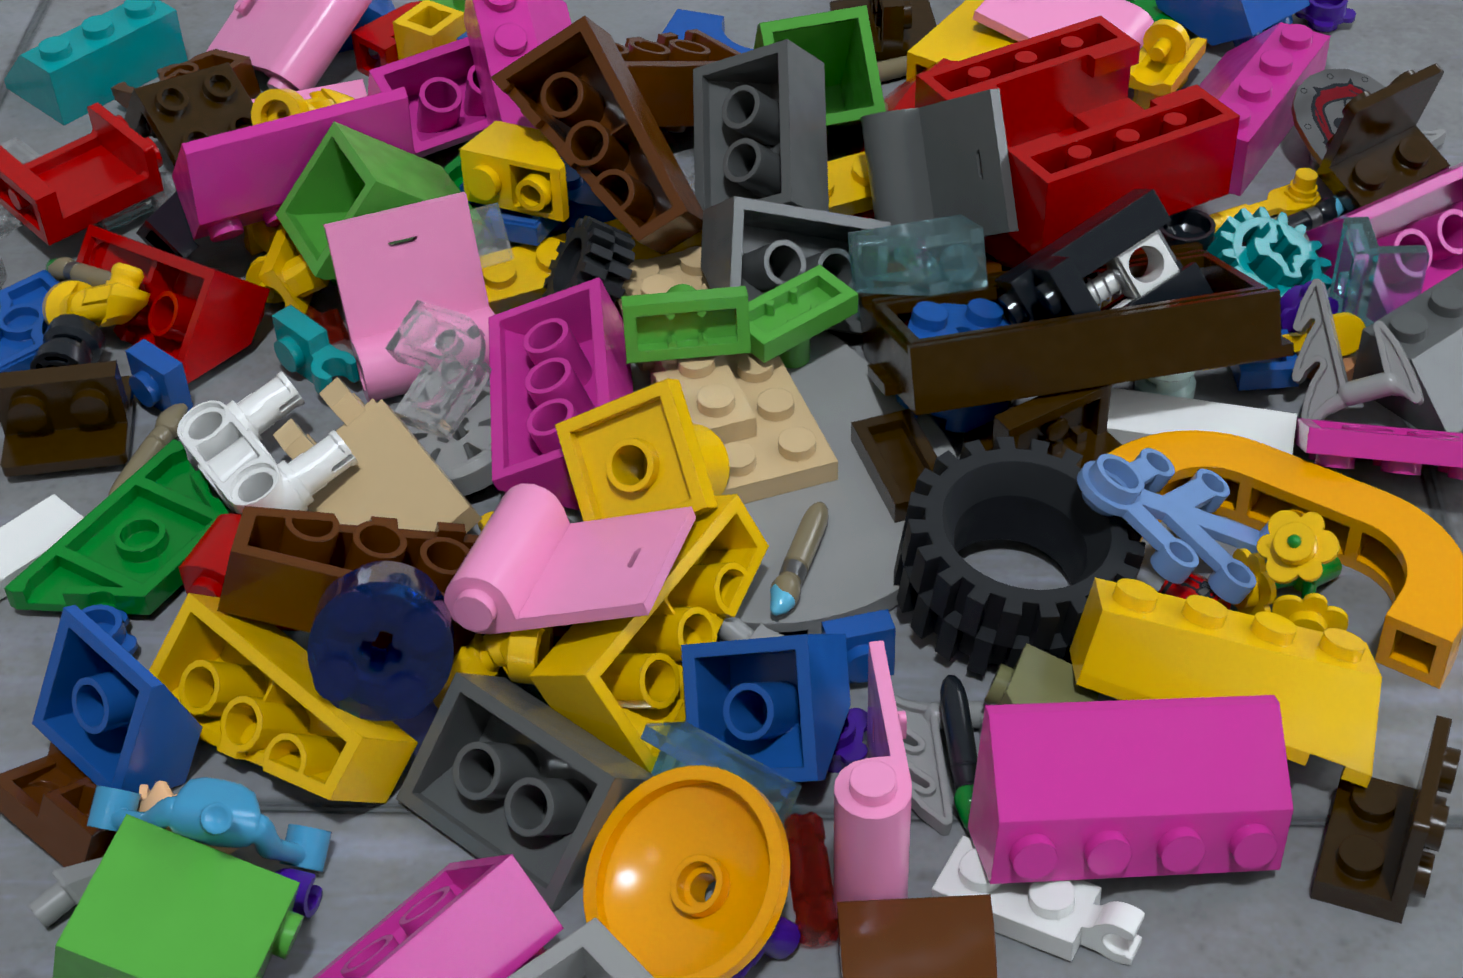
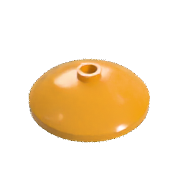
M690 765L667 770L651 777L637 786L619 802L594 841L586 865L583 886L586 923L596 917L654 978L733 977L750 963L764 947L773 933L785 905L790 879V853L786 833L779 815L766 796L755 786L724 769L705 765ZM716 881L713 894L705 901V892L708 886Z

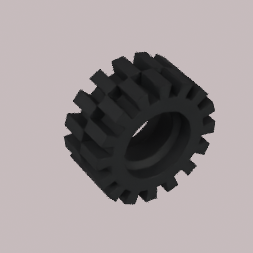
M584 216V219L579 218L575 223V228L570 227L566 232L565 243L561 241L556 249L559 254L556 260H551L548 269L552 271L550 276L545 278L543 287L547 290L542 295V298L600 277L615 305L616 299H621L625 292V289L622 288L624 281L629 280L632 270L628 268L635 259V252L632 251L635 247V241L631 239L632 236L590 216Z

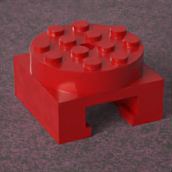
M1101 15L916 75L915 108L989 89H1000L1019 231L969 240L981 250L993 256L996 262L1010 268L1017 266L1133 189H1154L1169 216L1228 195L1240 115L1197 84L1150 100L1149 108L1144 110L1128 98L1131 66L1139 64L1141 44ZM1139 247V248L1136 249L1135 251H1140V250H1143V249H1142L1141 247Z

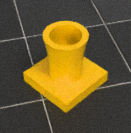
M664 379L555 424L583 522L692 506L695 516L718 508L715 496L722 495L729 478L730 464L728 453L721 439L712 430L692 423L679 380Z

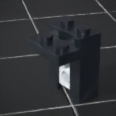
M1133 189L995 279L1003 294L997 298L998 304L1003 308V314L1012 324L1206 295L1214 292L1196 262H1191L1184 267L1182 266L1159 228L1172 220L1154 189ZM1141 247L1147 254L1148 267L1145 274L1136 280L1130 273L1129 260L1132 253ZM1104 264L1107 265L1106 271H1104L1103 273L1097 271V277H1095L1092 280L1090 278H1087L1088 282L1086 284L1084 283V277L1094 272ZM1121 291L1123 292V295L1100 309L1101 303L1104 300L1109 302L1113 294L1120 295Z

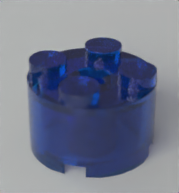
M374 561L361 565L360 568L345 574L341 578L339 577L326 588L315 610L307 649L309 668L316 691L337 708L358 718L370 721L410 719L424 711L425 707L433 701L447 682L454 657V620L444 602V596L428 575L404 563ZM379 631L393 634L392 643H389L386 649L373 646V641L378 637Z

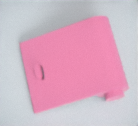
M238 0L234 5L233 12L206 52L219 49L250 57L253 69L263 72L270 78L267 83L270 89L286 88L299 91L315 88L373 0Z
M984 0L975 10L973 20L1019 42L1101 15L1141 44L1140 49L1144 45L1143 38L1145 32L1154 23L1148 12L1126 0Z
M465 192L323 225L353 355L357 362L359 378L367 402L372 398L378 401L490 372L488 317L495 314L489 307L467 194ZM414 237L412 240L396 244H388L390 242Z
M523 483L513 486L502 497L447 586L444 596L446 610L455 622L477 634H497L649 615L696 519L693 508L690 506L570 523L558 498L546 488L535 484Z
M884 641L869 642L868 756L866 759L854 761L843 768L835 779L834 907L836 912L837 902L908 898L912 782L903 739H906L907 718L905 710L897 711Z

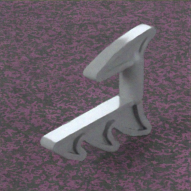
M1318 278L1312 280L1300 302L1293 324L1294 330L1299 334H1303L1315 321L1296 359L1292 373L1293 381L1302 384L1307 375L1320 364L1306 392L1301 418L1324 420L1327 416L1348 406L1391 395L1407 398L1415 405H1422L1424 397L1415 371L1400 342L1386 324L1380 320L1374 323L1373 328L1384 372L1348 381L1326 286Z
M894 694L897 711L905 710L907 718L906 739H903L912 782L911 807L921 819L943 836L949 835L953 817L939 730L944 729L940 702L927 703L907 700ZM984 700L968 701L973 729H978L979 736L981 737L985 705L990 704L983 702Z

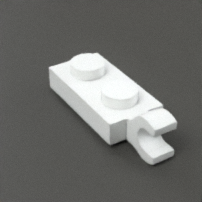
M963 835L932 887V897L990 894L994 930L996 933L1072 962L1079 946L1082 945L1099 952L1114 962L1131 965L1142 943V937L1137 935V932L1144 920L1145 913L1139 908L1119 901L1100 905L1101 887L1084 880L990 884L973 840Z

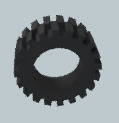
M996 437L993 450L985 451L979 439L964 443L960 459L948 450L936 458L933 472L925 468L917 478L915 490L910 495L894 567V585H900L897 602L901 612L914 610L910 627L921 639L933 632L938 635L935 652L950 661L960 651L970 656L966 670L983 676L985 675L988 663L999 666L1002 663L1014 668L1026 643L1072 664L1069 650L1095 577L1116 583L1118 580L1125 578L1136 580L1144 558L1146 543L1140 542L1142 536L1126 520L1115 515H1101L1085 503L1077 482V475L1081 470L1080 466L1083 455L1068 448L1062 459L1049 455L1047 450L1050 442L1032 439L1029 450L1015 448L1014 437ZM1006 539L1022 542L1043 551L1053 558L1068 575L1072 585L1049 590L1024 589L998 582L974 569L957 552L972 543L983 540Z

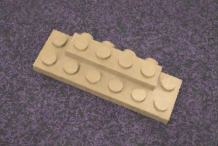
M693 246L684 251L649 259L634 260L628 266L632 273L630 279L625 280L622 286L625 289L623 296L666 293L671 287L678 284H687L696 290L710 289L701 270L702 246ZM617 298L615 306L623 319L621 299ZM752 353L637 363L641 371H650L651 385L667 378L679 380L692 423L709 428L723 442L729 457L730 471L728 482L722 495L738 494L742 503L746 504L838 480V460L779 355L766 363H763Z

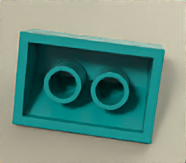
M125 0L122 5L102 15L91 16L85 19L81 25L59 36L46 38L37 47L19 55L4 79L6 88L57 122L66 125L88 114V106L97 102L103 106L115 100L111 88L116 84L125 81L128 86L138 88L157 78V69L188 61L177 11L160 0Z

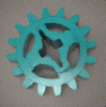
M1260 206L1253 215L1246 208H1242L1234 218L1231 216L1227 218L1214 234L1215 239L1208 246L1207 251L1268 287V289H1279L1280 299L1295 285H1304L1306 282L1317 278L1325 284L1326 290L1333 285L1334 280L1324 274L1332 266L1331 261L1318 257L1316 254L1322 247L1321 242L1314 240L1308 242L1304 237L1307 227L1300 224L1292 228L1288 225L1287 214L1284 212H1280L1275 219H1272L1265 207ZM1242 242H1246L1247 246H1242Z

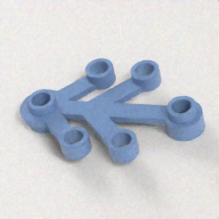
M1144 448L1135 460L1130 463L1113 454H1102L1096 461H1089L1084 464L1078 472L1077 482L1085 503L1101 515H1115L1126 520L1156 550L1152 554L1150 561L1154 570L1161 577L1172 583H1183L1198 566L1199 556L1214 570L1208 577V583L1214 593L1224 601L1231 604H1239L1256 586V577L1249 567L1241 561L1234 559L1215 540L1239 549L1246 548L1251 554L1258 553V540L1263 535L1269 534L1268 522L1258 531L1211 514L1220 507L1230 494V488L1221 476L1208 469H1199L1188 483L1162 496L1157 494V492H1160L1175 473V468L1164 454L1155 449ZM1157 519L1162 520L1179 538H1175Z

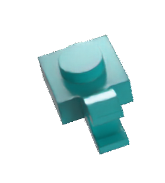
M292 305L272 315L277 341L274 342L277 358L288 371H296L312 382L318 394L333 381L332 377L344 376L353 383L360 380L355 357L346 351H341L329 343L328 333L325 328Z

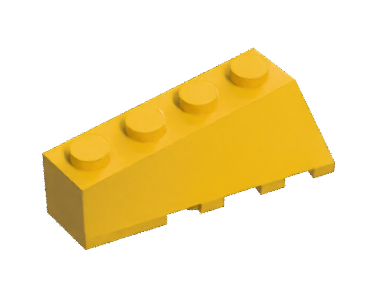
M738 494L715 496L718 508L696 516L649 615L573 624L529 675L552 709L654 776L661 773L666 759L660 752L670 731L681 730L686 720L681 645L717 641V634L724 619L736 616L769 547Z
M1095 577L1069 650L1076 685L1118 700L1275 695L1280 703L1287 760L1306 766L1309 756L1312 754L1343 765L1341 779L1365 788L1368 787L1373 772L1382 676L1367 643L1351 632L1338 628H1327L1324 632L1296 626L1289 619L1272 612L1262 611L1254 616L1229 610L1218 601L1201 595H1190L1183 599L1158 593L1150 585L1135 579H1120L1116 583Z
M188 593L149 671L168 688L202 726L199 739L216 746L217 751L234 759H243L263 767L264 772L327 800L387 803L418 742L274 624L217 611L220 601L219 597Z

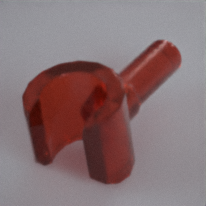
M309 304L305 315L327 330L330 344L341 340H350L349 333L337 309L321 313Z

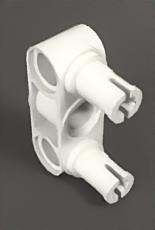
M282 371L276 374L275 378L254 393L246 396L237 404L233 400L226 405L220 401L212 400L200 403L191 408L178 424L177 434L179 439L198 463L196 466L233 514L242 515L244 506L307 511V506L314 501L312 495L325 487L327 483L350 466H355L358 463L349 447L335 430L329 432L328 436L306 452L301 453L288 464L284 460L278 464L260 442L263 440L260 435L296 407H300L305 403Z

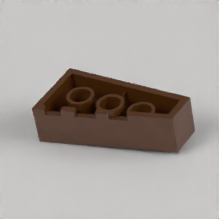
M584 15L490 77L521 109V113L530 123L539 129L551 142L565 162L575 169L587 182L594 194L639 243L663 255L702 231L703 210L613 38Z
M698 29L686 30L684 40L678 39V35L669 32L658 34L657 42L649 41L642 37H631L626 39L625 46L615 43L659 128L671 132H685L687 126H694L693 69L741 54Z
M244 506L230 551L217 611L448 666L460 648L467 646L475 634H477L463 628L453 620L446 610L444 596L447 586L479 535L466 534L465 524L437 522L435 531L399 529L397 518L371 516L370 521L359 525L340 524L334 513Z

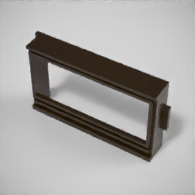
M1199 242L1169 247L1183 267L1191 262L1197 263L1214 292L1212 294L919 339L896 315L912 312L917 303L922 301L938 304H968L970 300L976 298L995 300L1003 295L995 279L1007 271L858 293L864 356L871 363L867 365L868 376L885 396L897 394L915 415L1293 356L1294 343L1281 336L1280 290L1277 288L1268 289V287L1214 255L1204 253L1203 245ZM1144 250L1134 251L1129 260L1130 273L1134 278H1138L1145 274L1148 267V257ZM1104 264L1094 272L1084 277V283L1086 284L1088 282L1087 278H1090L1092 280L1095 277H1097V271H1099L1100 273L1106 271L1107 265Z

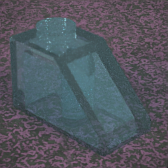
M961 214L848 233L853 290L857 293L934 296L988 287L983 227Z

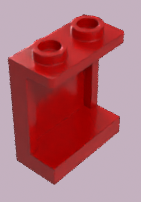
M98 102L87 107L92 125V132L28 163L22 164L0 145V204L48 246L87 228L89 224L93 225L164 190L159 168L163 165V160L156 144L149 137L143 138L129 127L122 116H115Z

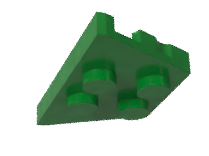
M173 439L4 587L9 604L17 610L63 611V607L76 605L82 610L92 605L103 604L122 610L126 614L150 615L183 584L178 567L216 518L222 514H229L219 498L212 496L210 484L200 470L195 471L188 460L182 443Z

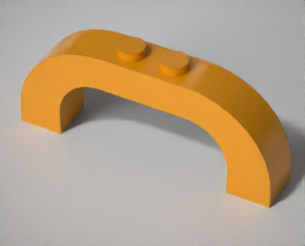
M1199 430L1163 432L1130 441L1107 453L1119 456L1129 463L1134 461L1144 448L1155 449L1164 454L1172 462L1175 473L1163 489L1157 492V494L1162 496L1188 483L1199 469H1208L1215 472L1228 484L1230 494L1220 507L1211 514L1235 520L1259 531L1276 512L1281 510L1294 511L1300 518L1308 512L1320 514L1325 522L1324 530L1335 534L1339 541L1340 551L1337 557L1341 564L1359 571L1374 580L1391 599L1392 606L1385 616L1375 662L1438 689L1441 688L1454 665L1463 636V553L1445 529L1425 512L1409 502L1376 487L1266 444L1227 433Z

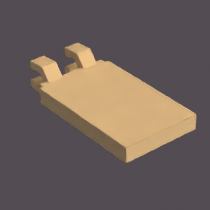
M338 377L319 393L332 411L344 422L336 432L349 447L358 463L355 466H350L327 483L325 487L312 495L314 501L307 506L309 511L334 513L340 524L359 525L370 521L371 516L397 518L399 529L435 531L437 522L465 524L467 533L482 519L407 426L382 399L377 403L372 398L367 404H364L355 393H351L349 388ZM293 419L288 420L273 434L282 449L292 460L317 444L309 434H304L300 426Z

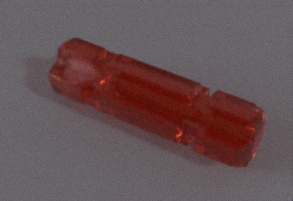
M812 811L804 815L793 813L784 821V828L790 853V885L793 908L796 912L795 923L801 932L799 942L808 948L817 945L828 947L837 940L838 927L836 905L833 903L834 891L828 850L824 842L826 836L823 819Z

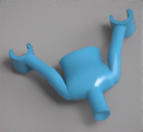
M212 777L190 779L176 796L160 800L146 812L137 811L141 794L96 785L87 822L89 827L117 832L124 817L128 814L163 829L169 827L172 832L202 844L242 848L254 843L257 853L262 858L280 861L279 864L319 872L324 870L332 832L302 825L288 824L285 840L280 839L273 822L260 812L255 792L240 783Z

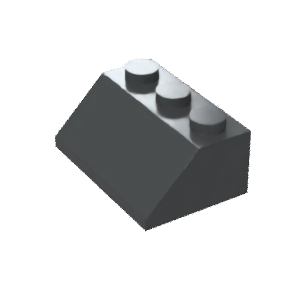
M785 39L694 68L695 196L702 210L733 196L829 212L824 63L790 40Z
M733 196L703 210L701 270L710 289L746 286L748 302L819 264L857 293L888 289L891 222ZM859 298L858 313L825 331L862 336Z
M1462 268L1379 319L1386 324L1402 345L1419 381L1424 403L1419 406L1407 398L1392 395L1374 401L1417 429L1463 433ZM1374 323L1362 330L1352 380L1384 372L1373 328Z
M456 672L396 799L479 859L513 854L549 908L557 910L584 886L585 870L590 851L598 833L614 808L632 790L654 775L507 678Z

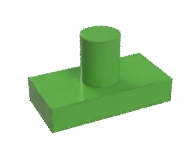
M819 264L749 301L751 353L763 363L779 355L786 368H800L806 365L810 360L811 338L858 313V293Z
M678 284L671 287L666 293L621 296L627 364L751 353L749 304L746 286L696 290L690 285Z

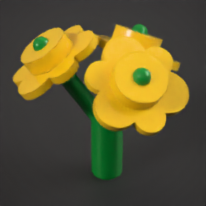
M1291 510L1278 511L1268 522L1269 534L1263 535L1257 542L1258 553L1251 554L1246 548L1234 551L1233 558L1249 567L1257 581L1256 586L1241 603L1234 604L1238 608V612L1255 616L1258 612H1271L1270 605L1273 604L1272 613L1289 619L1296 626L1324 632L1327 628L1347 630L1349 622L1347 613L1339 607L1328 606L1327 599L1323 595L1316 593L1318 586L1337 578L1342 571L1341 561L1337 557L1340 551L1339 541L1335 534L1324 530L1325 522L1320 514L1308 512L1300 518L1297 513ZM1293 586L1301 592V598L1296 595H1282L1276 599V589Z

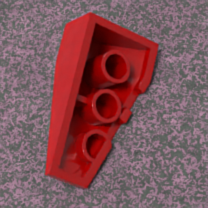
M91 224L88 225L76 262L110 272L112 266L118 262L143 271L144 278L139 286V290L151 293L148 304L128 322L122 325L116 324L113 331L120 340L129 342L132 346L145 339L182 362L188 384L251 345L257 326L264 316V306L270 289Z

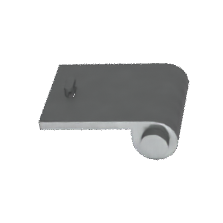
M999 88L919 108L885 111L860 117L874 219L891 222V261L924 258V247L1019 231Z

